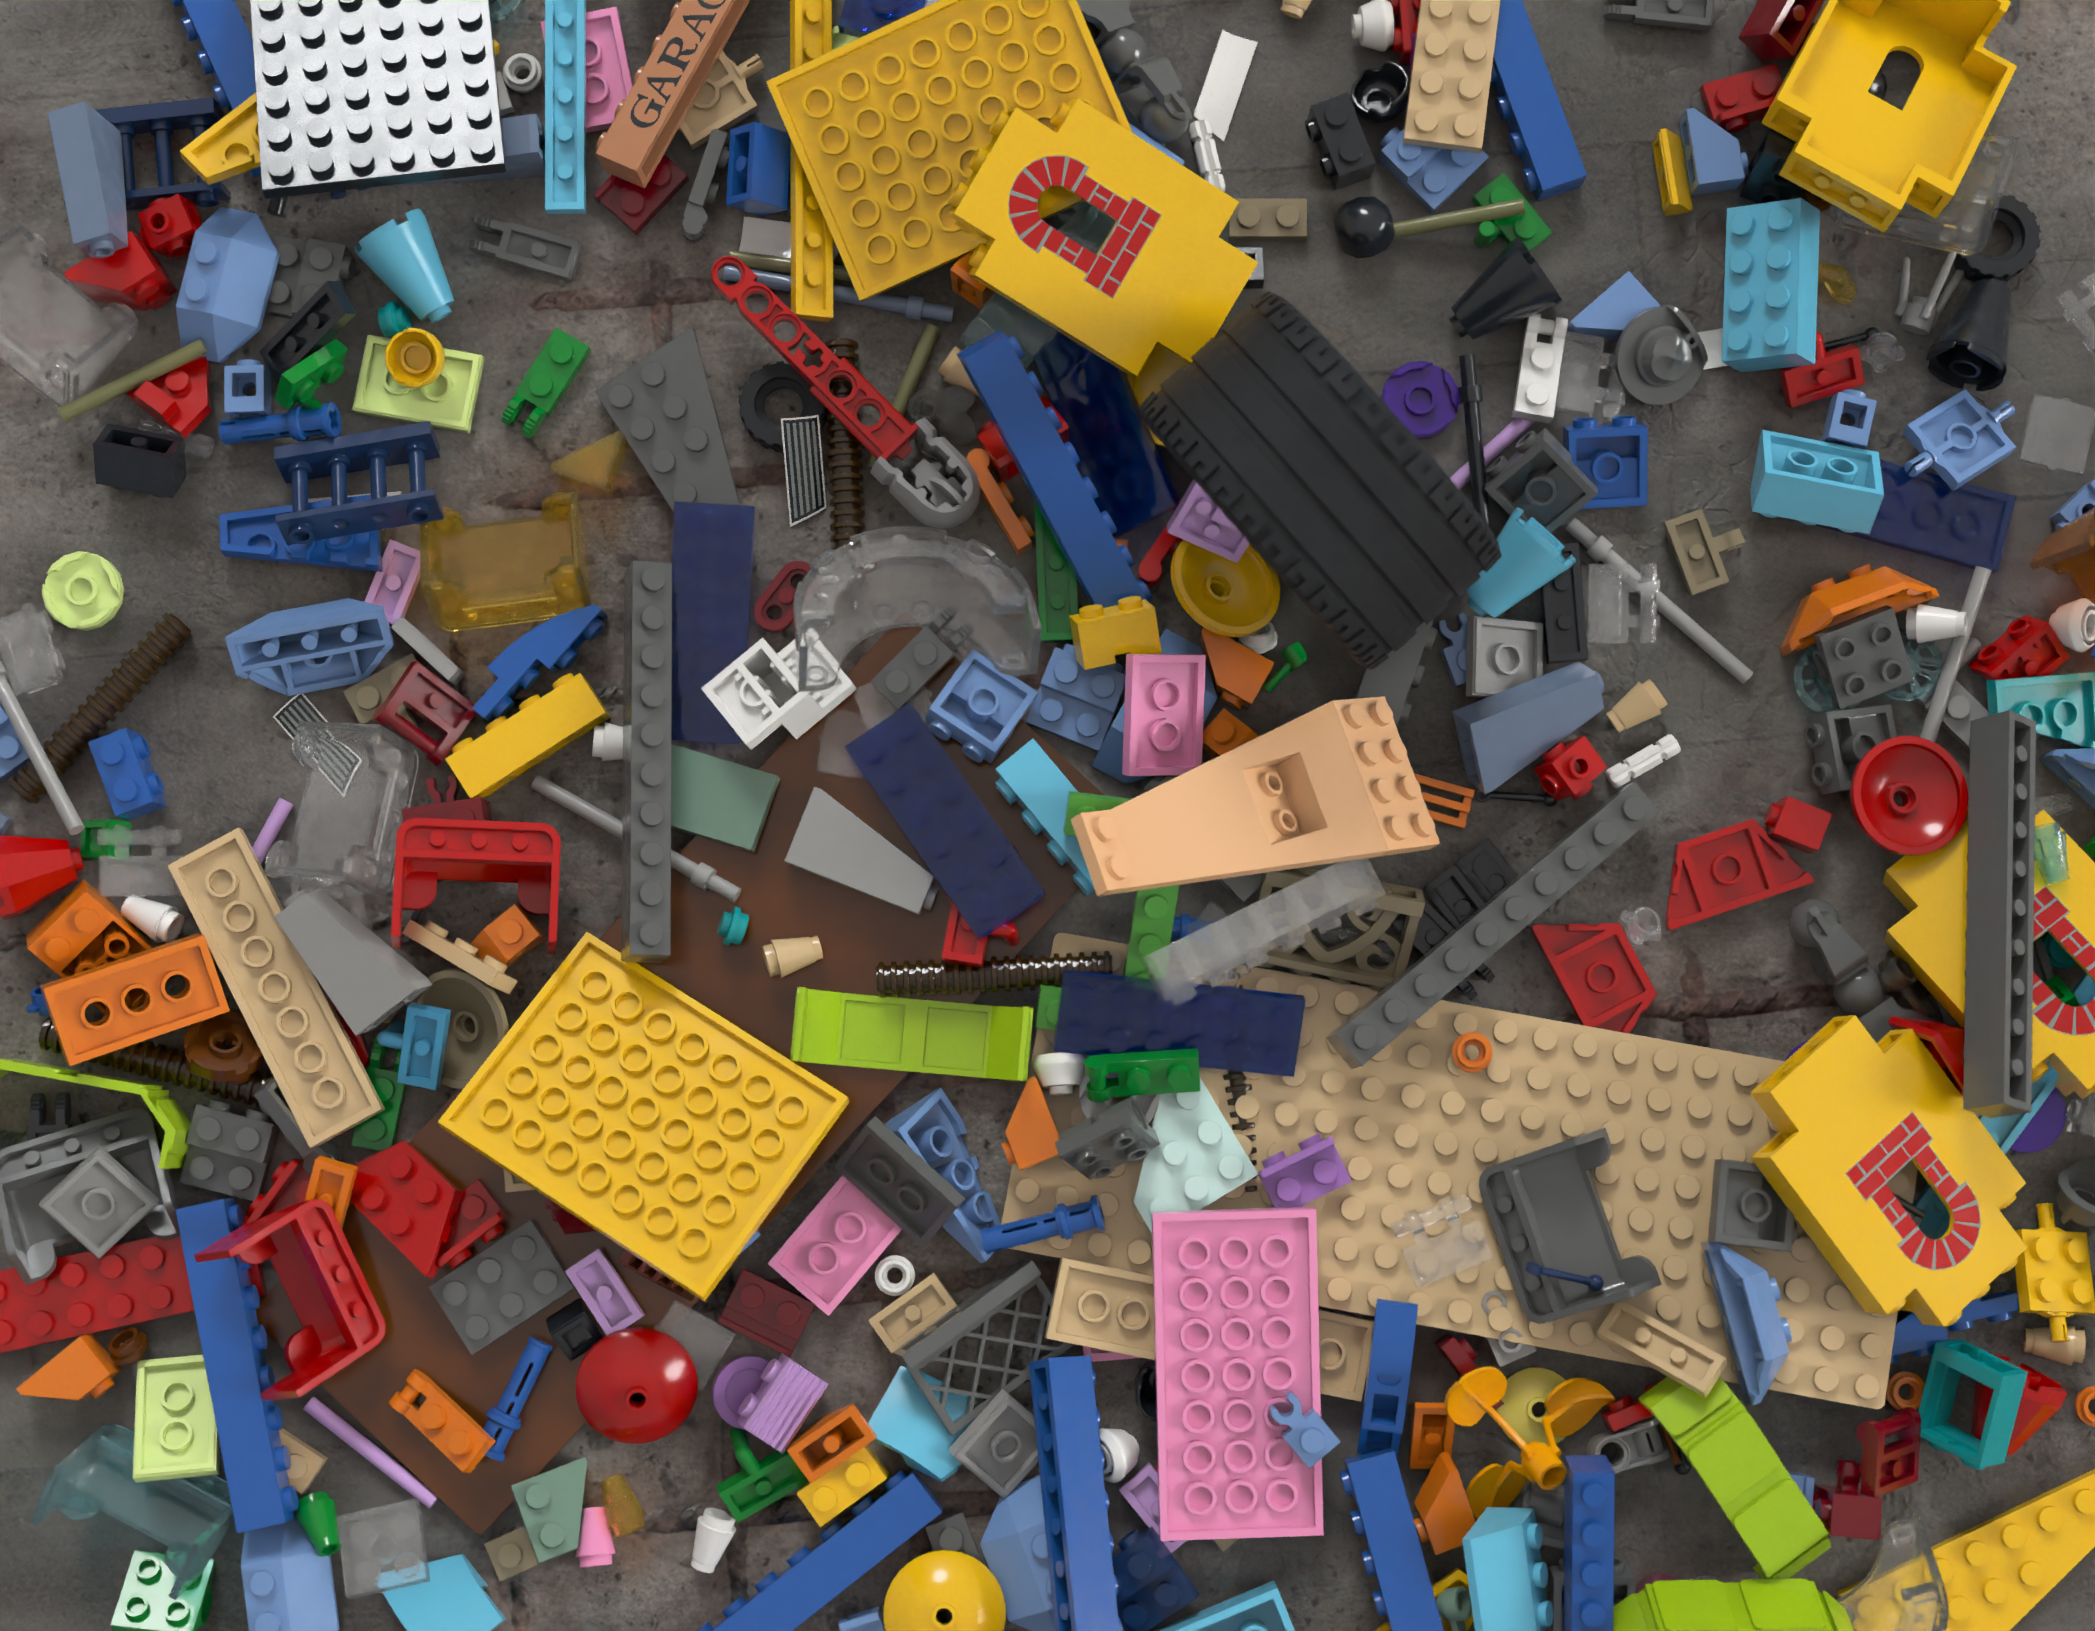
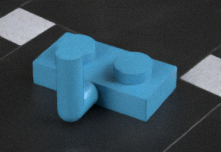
M412 1002L407 1006L405 1024L401 1020H395L378 1034L377 1041L380 1045L401 1050L397 1083L437 1090L441 1086L451 1010Z

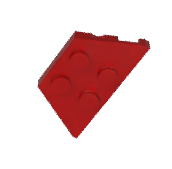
M1754 819L1678 843L1674 847L1665 919L1666 931L1813 883L1814 879L1788 856L1789 853L1779 843L1773 842L1767 836V832Z
M1620 923L1536 924L1529 929L1580 1025L1630 1033L1636 1025L1637 1019L1648 1008L1657 993Z
M404 1140L353 1164L358 1167L350 1202L421 1273L433 1279L439 1268L434 1264L441 1242L447 1243L451 1230V1218L457 1212L462 1192L412 1144Z

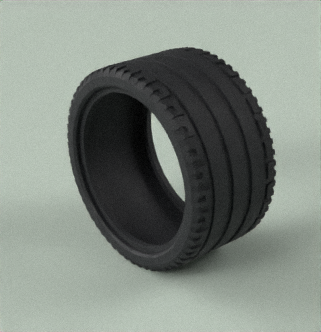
M1267 291L1250 304L1251 309L1249 311L1243 310L1222 329L1224 333L1217 340L1212 338L1191 357L1193 361L1185 369L1181 366L1160 385L1162 389L1157 394L1153 391L1139 406L1142 419L1223 514L1359 665L1373 670L1389 658L1387 654L1390 651H1398L1417 634L1415 629L1423 622L1425 624L1430 623L1449 606L1447 602L1454 595L1459 597L1481 578L1480 572L1483 570L1488 572L1502 556L1499 544L1493 532L1459 488L1360 374L1290 302L1279 295Z

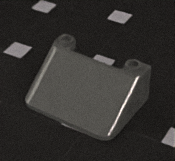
M141 1109L126 1110L0 1150V1220L7 1255L25 1285L43 1280L55 1270L57 1258L54 1247L77 1240L39 1206L40 1200L99 1145L159 1199L158 1204L142 1218H146L147 1226L152 1235L162 1240L180 1237L175 1209L180 1208L168 1169L158 1168L162 1148L153 1120L146 1111Z
M1606 1128L1490 1166L1480 1176V1192L1522 1311L1528 1319L1535 1323L1551 1322L1621 1301L1662 1284L1656 1267L1646 1257L1635 1255L1625 1259L1621 1258L1590 1172L1591 1169L1604 1165L1611 1156L1612 1146ZM1527 1262H1533L1543 1267L1587 1277L1599 1275L1602 1277L1604 1285L1599 1291H1593L1588 1285L1545 1275H1533L1526 1272L1525 1268Z

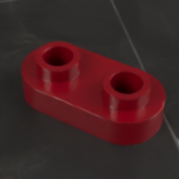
M804 561L787 563L756 601L754 617L763 630L770 633L785 631L814 596L819 582L817 574L810 564ZM798 576L806 579V584L801 589L792 587L793 579ZM778 607L782 610V615L779 619L771 620L768 618V612L771 608Z

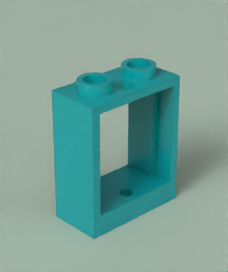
M1963 1339L1937 1342L1918 1411L1921 1417L1920 1437L1928 1440L1930 1447L1956 1455L1961 1458L1962 1464L1973 1469L1983 1470L1987 1466L2004 1463L2028 1372ZM1961 1373L1994 1389L1981 1440L1949 1423Z

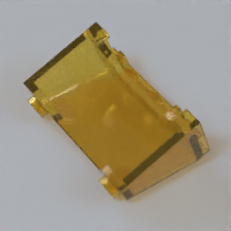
M577 491L559 492L544 499L542 502V516L466 526L461 514L450 508L442 507L444 519L420 524L421 590L434 623L443 630L464 631L550 620L574 609L591 605V588L583 519Z

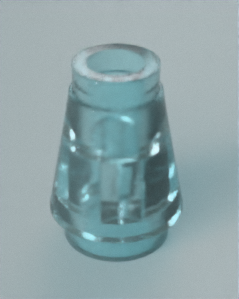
M2049 823L2035 827L2034 862L2044 879L2045 885L2070 879L2068 874L2066 831H2061L2059 823Z

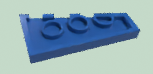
M371 494L348 497V503L370 500ZM332 500L309 502V510L332 506ZM292 505L219 514L220 551L225 557L382 572L380 530L310 541L305 544L287 545L276 523V515L292 513Z

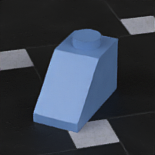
M1695 108L1686 109L1678 123L1690 195L1695 196L1736 190L1745 179V176L1748 175L1747 155L1745 152L1741 153L1739 140Z
M1628 271L1570 321L1566 334L1569 337L1619 340L1624 328L1636 315L1649 308L1660 306V304Z

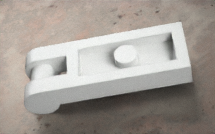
M1538 313L1527 317L1512 417L1551 424L1554 417L1564 339L1568 326L1567 318L1555 317V320L1544 319ZM1537 335L1551 336L1550 344L1537 342Z

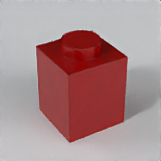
M1786 796L1779 799L1777 804L1774 802L1770 804L1763 824L1768 826L1766 832L1770 839L1810 854L1819 850L1832 813Z

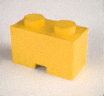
M1140 596L1122 598L1118 600V605L1103 608V605L1100 604L1084 606L1079 609V614L1069 615L1076 661L1085 670L1115 664V655L1124 653H1162L1155 607L1146 599L1142 600Z
M867 1444L811 1484L809 1482L800 1487L797 1495L821 1527L886 1480L889 1472L872 1447Z

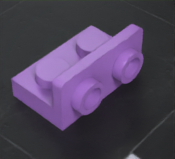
M1320 1133L1298 1143L1301 1151L1286 1158L1282 1151L1261 1161L1265 1169L1259 1171L1258 1176L1274 1208L1300 1207L1352 1182L1334 1146L1335 1142L1332 1136L1323 1140Z

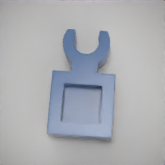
M1464 613L1457 616L1460 624V629L1457 632L1450 631L1445 620L1439 621L1437 625L1440 636L1449 641L1451 645L1442 649L1441 654L1454 688L1466 684L1468 617Z
M1287 1391L1285 1395L1292 1403L1291 1410L1287 1413H1280L1272 1404L1269 1406V1411L1278 1423L1290 1426L1282 1433V1436L1310 1469L1341 1441L1313 1407L1303 1415L1299 1399L1293 1392Z

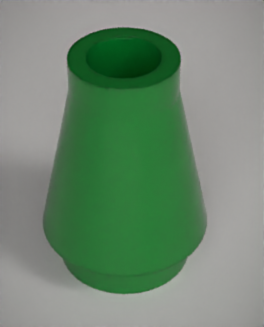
M326 1492L311 1493L300 1499L295 1516L314 1545L317 1555L323 1557L334 1554L341 1548L335 1501L329 1498Z

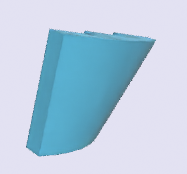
M900 1366L868 1424L877 1435V1438L873 1440L874 1442L900 1453L908 1467L943 1482L958 1471L962 1464L948 1449L974 1420L955 1434L950 1435L906 1368ZM919 1370L927 1384L942 1386V1381ZM932 1390L939 1400L941 1391ZM948 1392L945 1411L952 1421L965 1413L968 1396Z
M464 1554L382 1573L375 1577L382 1593L406 1631H493L506 1620L483 1590L488 1586Z

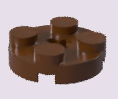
M229 1011L205 1022L200 1021L191 1024L184 1036V1056L187 1070L193 1075H199L208 1080L240 1085L247 1082L250 1074L257 1071L265 1061L242 1013ZM225 1043L232 1044V1048L228 1050H222L216 1047H223Z

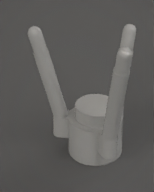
M1955 251L1948 253L1929 297L1914 296L1912 302H1908L1911 260L1909 257L1903 259L1899 303L1894 314L1902 318L1899 324L1902 329L1919 335H1930L1931 330L1935 329L1941 312L1964 276L1963 270H1957L1936 303L1955 260Z

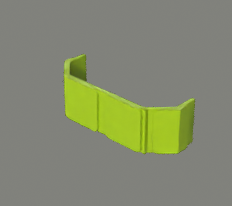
M797 987L790 1060L806 1063L1027 1082L1034 1008L1026 1006H989L897 997L881 998L874 995L840 993Z
M0 1058V1078L13 1071L141 1095L165 1131L158 1168H183L189 1144L185 1143L191 1121L175 1099L169 1098L170 1090L162 1089L163 1085L103 1074L80 1073V1070L21 1059Z
M1720 1376L1706 1398L1669 1377L1663 1379L1638 1398L1640 1403L1656 1417L1692 1464L1758 1564L1752 1567V1569L1761 1579L1790 1578L1832 1547L1831 1541L1827 1537L1828 1532L1789 1475L1752 1416Z
M1803 1578L1744 1579L1740 1582L1725 1583L1719 1580H1658L1652 1584H1645L1644 1589L1638 1594L1633 1593L1613 1607V1631H1854L1846 1609L1826 1591L1823 1590V1593L1818 1591L1814 1581H1808Z

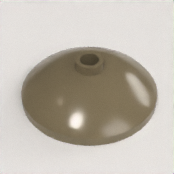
M447 969L427 977L432 986L413 999L411 1003L415 1002L451 1010L441 1083L451 1088L464 1089L507 1034L509 1027L504 1007L491 986L463 969Z

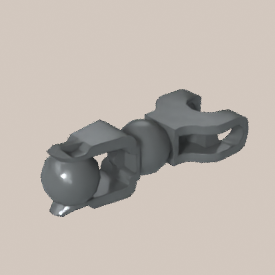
M1077 0L1098 50L1100 49L1099 54L1107 72L1117 77L1113 85L1127 120L1131 125L1164 147L1165 143H1173L1184 135L1189 121L1193 119L1191 110L1183 97V87L1169 59L1165 56L1156 58L1155 55L1148 57L1145 39L1136 31L1131 30L1132 26L1136 23L1129 9L1132 0ZM1145 85L1154 95L1152 98L1149 97Z
M1808 899L1791 908L1789 920L1791 935L1803 946L1814 972L1826 984L1833 985V995L1836 1003L1845 1012L1856 1015L1876 1043L1892 1030L1887 1021L1893 1016L1932 1021L1927 1014L1913 1009L1901 1008L1892 996L1884 995L1885 988L1881 977L1872 968L1867 967L1869 964L1867 961L1869 959L1868 955L1840 925L1841 922L1837 911L1828 902L1821 899Z

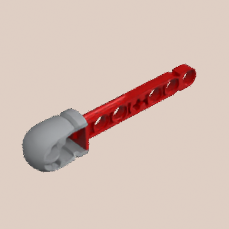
M723 256L716 260L711 271V280L714 288L731 306L736 302L740 315L812 386L809 391L875 456L877 460L870 473L882 485H889V492L923 524L943 529L956 527L966 521L979 505L981 488L977 473L962 454L945 437H937L936 428L925 417L911 425L845 357L840 360L765 284L757 282V276L743 261L734 256ZM724 266H733L740 272V280L734 285H724L718 279L719 270ZM752 294H761L767 299L768 308L759 314L752 313L746 307L745 302L747 298ZM780 322H788L795 327L796 336L791 341H780L774 335V327ZM803 337L808 340L804 342L803 348L809 354L814 355L817 352L821 354L819 361L821 367L818 368L815 365L806 367L804 365L806 356L799 348L794 355L790 352L799 345ZM836 378H844L850 382L852 392L845 398L835 397L830 392L829 384ZM864 406L874 407L879 412L880 420L873 426L863 425L857 417L859 409ZM916 437L923 444V449L928 454H933L940 463H929L923 458L911 470V473L916 478L914 488L903 478V473L898 468L892 467L889 462L896 457L903 461L913 451L909 443ZM942 465L945 467L943 473L945 478L939 473V470ZM922 487H925L932 494L929 501L926 500L927 491Z

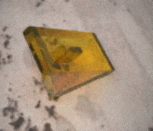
M619 430L549 464L558 480L611 497L629 445Z

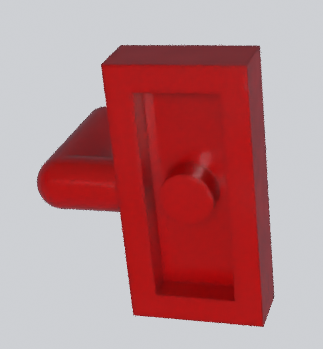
M1816 331L1815 365L1779 368L1785 404L1790 408L1836 394L1838 391L1842 392L1845 389L1865 384L1859 348L1854 344H1850L1825 352L1823 336L1818 331Z
M956 880L941 957L943 961L983 967L988 935L1003 937L1008 946L1013 947L1019 944L1020 935L1015 924L992 919L997 893L996 886Z

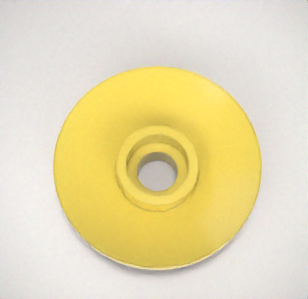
M1530 1367L1519 1370L1507 1379V1389L1501 1399L1504 1404L1496 1409V1411L1526 1444L1538 1441L1548 1445L1542 1418L1549 1413L1545 1411L1542 1416L1535 1417L1532 1414V1406L1537 1402L1545 1403V1399L1552 1390L1566 1380L1559 1374L1546 1368ZM1554 1435L1556 1444L1562 1441L1566 1436L1560 1437Z

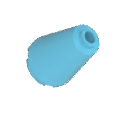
M418 208L404 213L408 221L402 223L401 221L395 222L394 219L390 220L358 242L360 245L354 246L353 249L358 257L421 321L429 318L433 324L452 312L449 306L454 302V298L426 216Z
M1517 507L1512 512L1497 538L1502 555L1501 558L1488 572L1484 570L1480 572L1481 578L1466 590L1467 594L1471 597L1467 604L1481 617H1486L1489 614L1496 618L1569 569L1576 562L1572 554L1567 559L1561 555V551L1565 546L1536 519L1531 517L1526 522L1520 518L1524 512L1521 508Z

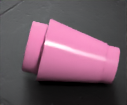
M583 1508L578 1548L575 1557H579L580 1567L613 1565L612 1554H616L606 1515V1508Z

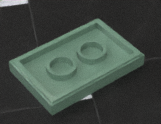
M671 744V828L754 853L780 778L771 773Z

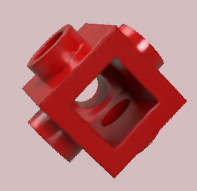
M180 194L170 198L164 197L154 200L149 204L148 209L137 214L142 228L139 229L140 236L145 245L150 250H155L168 258L180 257L190 252L195 231L203 224L195 203Z
M1584 735L1564 743L1558 742L1542 754L1544 760L1533 770L1540 778L1542 788L1549 795L1553 796L1556 801L1571 796L1576 800L1594 787L1591 781L1602 773L1607 766Z

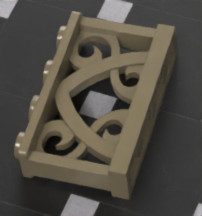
M1313 866L1263 873L1244 944L1245 958L1250 959L1253 964L1260 967L1271 968L1274 965L1288 967L1293 973L1298 975L1311 976L1313 973L1328 976L1330 980L1336 983L1351 984L1353 981L1367 984L1370 989L1381 992L1407 968L1419 920L1422 918L1425 907L1423 892L1421 889ZM1272 887L1282 888L1285 909L1266 912ZM1308 894L1320 897L1319 905L1308 909L1299 908V905L1310 906V903L1305 900ZM1335 900L1345 902L1346 912L1350 921L1362 932L1341 944L1326 948L1312 934L1304 919L1322 915L1333 905ZM1361 905L1373 909L1370 914L1365 915V918L1372 921L1371 924L1362 920L1357 915L1356 911ZM1398 913L1406 915L1400 941L1386 931ZM1288 919L1290 924L1280 925L1274 932V935H1286V943L1281 945L1267 942L1263 937V930L1266 925L1274 920ZM1378 938L1387 942L1394 951L1393 960L1386 966L1370 964L1367 961L1368 956L1371 954H1378L1383 959L1382 950L1375 943ZM1301 943L1306 950L1297 947ZM1355 955L1356 960L1348 959Z

